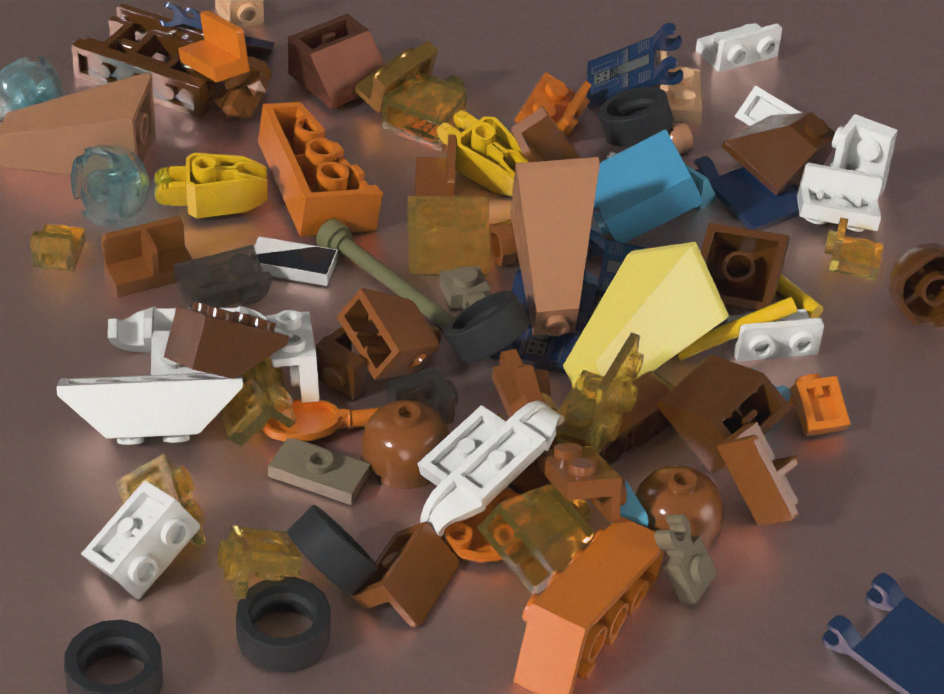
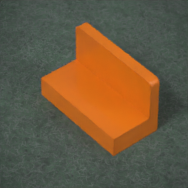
M208 10L201 12L200 17L204 40L178 48L180 61L215 82L249 72L243 29Z

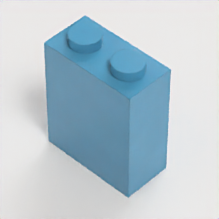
M666 129L600 163L593 211L598 208L600 211L593 214L603 235L611 232L615 241L626 243L704 203L692 176Z

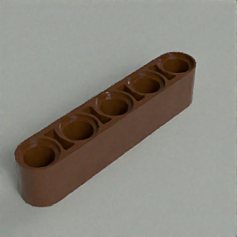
M654 371L646 372L558 429L549 449H554V445L565 442L575 443L581 447L592 446L610 466H613L672 426L656 406V403L675 386ZM538 458L508 485L510 489L518 493L520 497L538 511H545L564 499L560 492L539 470Z

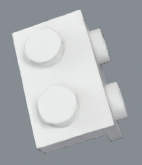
M807 163L797 194L799 215L814 224L830 222L841 224L852 231L861 232L865 229L877 231L881 220L877 200L883 183L882 177Z

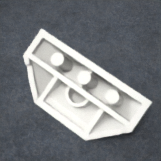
M210 373L62 378L57 385V396L105 438H117L118 444L131 445L143 443L145 441L144 437L163 436L164 442L175 443L190 440V435L199 434L243 388L242 375L232 379Z

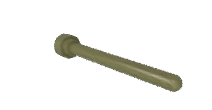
M335 218L328 220L321 226L316 236L317 245L337 249L338 255L344 254L399 297L412 300L423 315L445 330L446 325L454 316L353 241L350 228Z

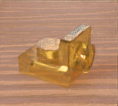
M840 217L838 230H829L824 253L832 255L828 271L876 281L884 244L871 242L864 238L857 239L845 236L848 219Z
M44 224L42 231H33L30 236L33 268L74 272L86 241L85 228Z

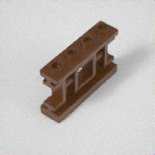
M120 4L116 8L117 17L112 16L109 18L110 37L105 42L88 37L85 40L79 38L71 45L74 76L104 85L143 73L152 74L154 103L200 119L209 111L208 100L213 101L216 97V82L180 61L178 48L204 40L203 30L189 25L178 28L164 27L159 23L160 19L168 22L172 21V19L126 4ZM159 53L172 59L166 63L151 57Z

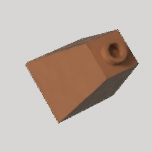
M139 74L7 112L0 126V167L138 183L156 138L152 74Z
M599 157L516 163L510 217L533 336H561L565 333L575 332L600 166Z

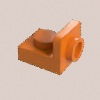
M813 373L801 376L794 381V385L790 388L791 395L788 404L796 405L804 437L845 431L851 425L837 376L821 378L820 374Z

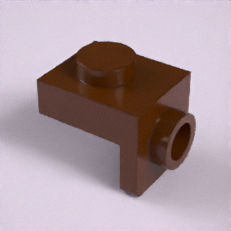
M340 327L316 344L318 379L326 383L331 389L339 391L355 401L366 393V359L352 351V342L343 327Z

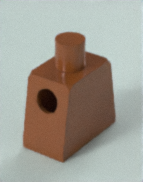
M360 288L337 315L338 321L358 354L366 359V367L374 380L416 373L438 350L441 342L439 328L435 325H428L416 304L407 298Z

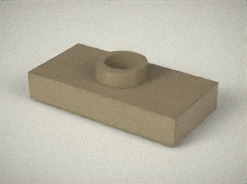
M287 438L268 465V477L352 505L371 475V464L295 438Z

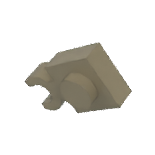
M684 514L667 515L665 519L670 530H656L654 533L658 547L666 551L669 556L663 567L680 603H697L717 574V571L700 535L691 536V526L687 517Z

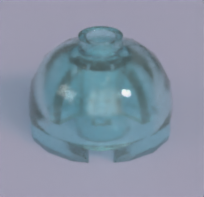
M38 56L41 62H31L28 57L22 58L7 65L0 71L1 123L7 112L64 96L62 81L47 59Z
M100 144L84 149V154L77 156L73 161L70 175L74 199L81 198L83 205L87 209L81 211L83 215L94 224L101 226L118 224L137 215L146 203L150 189L149 176L144 163L138 155L126 147L113 144Z

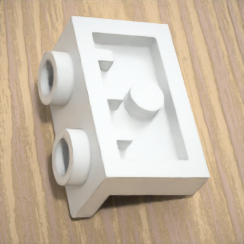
M757 23L724 32H716L713 35L698 38L696 51L720 73L778 56L782 27L776 23L761 28Z
M854 114L845 127L839 126L832 140V148L836 149L835 156L831 159L828 166L881 176L883 183L879 193L880 197L886 187L898 130Z
M798 309L797 313L775 322L743 324L740 327L739 336L730 340L729 343L737 362L818 355L824 324L821 318L810 319L806 309ZM750 313L729 315L725 319L724 324L734 321L743 316H746Z
M285 310L275 315L266 316V320L276 323L274 331L289 336L288 344L271 355L272 366H289L291 387H300L302 403L319 401L317 358L310 313Z
M144 480L81 554L92 565L117 581L130 595L140 599L198 532L200 524L176 499Z

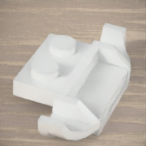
M151 307L136 312L124 320L108 319V340L112 345L130 352L151 353V375L206 373L190 369L164 358L176 308L157 309L156 307ZM246 307L220 308L231 312L237 311L257 316L260 319L266 320V316Z
M538 400L523 406L507 421L481 405L417 463L420 474L437 486L423 507L420 523L427 521L437 535L441 537L449 525L483 512L486 506L544 451L549 450L556 436V427L565 421L564 417L546 403Z

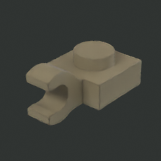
M480 266L459 267L453 270L440 271L439 285L450 309L462 307L464 310L476 301L491 295L490 287Z

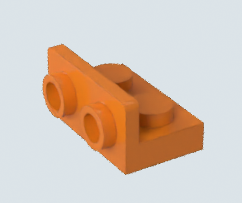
M545 72L514 121L519 123L541 107H544L567 137L578 122L576 118L581 115L590 102L585 96L592 84L585 81L575 93L562 81L555 79Z

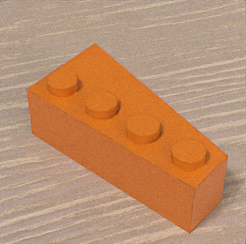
M301 102L263 104L258 143L299 236L316 237L321 226L333 218L338 219L350 228L351 233L376 231L383 192L376 184L370 186L364 180L365 172L358 164L351 165L343 157L344 149L337 142H332L325 137V128Z
M620 516V521L613 522L607 529L600 528L591 544L585 550L579 549L573 556L570 565L563 572L557 571L552 576L547 588L540 595L535 593L531 596L522 616L523 621L527 622L515 671L514 683L536 694L575 693L573 689L577 675L587 679L596 666L595 658L603 644L611 646L618 636L626 616L634 614L661 575L667 552L658 547L654 531Z

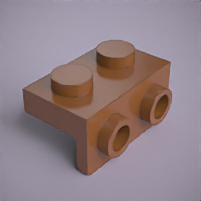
M558 443L554 445V449L544 451L538 457L539 470L566 500L588 498L609 522L620 521V507L625 505L627 498L625 481L592 446L581 447L575 443Z

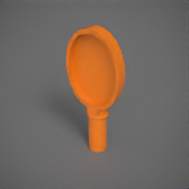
M301 399L287 400L269 407L263 413L262 429L267 436L275 440L286 441L287 438H295L309 442L327 437L337 429L348 428L350 430L355 427H365L366 422L379 407L346 410L338 409L334 404L320 399L317 402L302 403Z

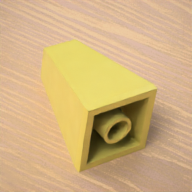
M696 241L634 250L626 256L563 365L580 403L603 401L646 372L654 371L729 316Z

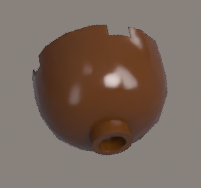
M937 243L922 244L905 251L897 259L890 273L889 292L893 303L914 325L921 327L919 323L934 322V328L944 326V245Z

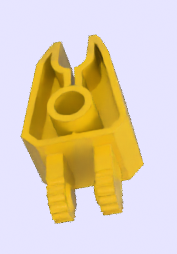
M461 110L453 117L457 129L448 124V122H444L437 127L438 137L446 146L448 145V135H456V171L493 193L512 196L516 163H528V160L524 157L515 137L496 117L484 116L477 120L465 110Z
M193 153L186 157V166L161 167L158 172H155L157 186L155 188V198L158 204H162V206H188V214L196 219L247 212L268 200L266 166L245 156Z

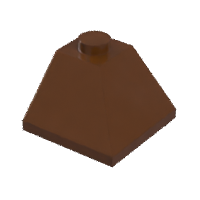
M812 112L770 115L723 141L721 147L771 192L778 195L801 181L807 163L824 165L833 149L832 140L835 132Z
M708 223L701 254L725 307L755 312L773 304L790 241L789 235Z

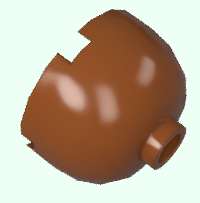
M392 401L379 407L366 422L361 442V460L371 464V470L381 476V483L389 487L402 489L425 487L432 482L420 474L417 463L450 434L447 424L433 407L420 401Z
M673 465L654 470L639 484L635 495L647 513L649 519L648 529L654 532L656 530H670L665 519L666 516L684 514L691 526V536L700 535L707 551L713 546L714 539L721 532L724 506L721 493L709 476L691 467Z

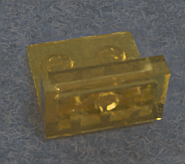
M408 196L406 227H408L409 275L440 276V271L480 266L484 276L490 274L489 197Z
M630 333L605 376L586 370L582 371L557 411L564 417L565 421L556 427L554 441L575 443L581 447L592 446L600 454L607 440L614 441L622 424V414L624 411L630 413L633 410L639 393V387L633 386L641 370L644 354L638 352L640 335Z

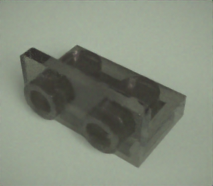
M254 245L174 264L172 270L185 308H192L194 301L219 308H225V306L239 302L242 305H251L261 301L268 294L273 281L270 272H263Z

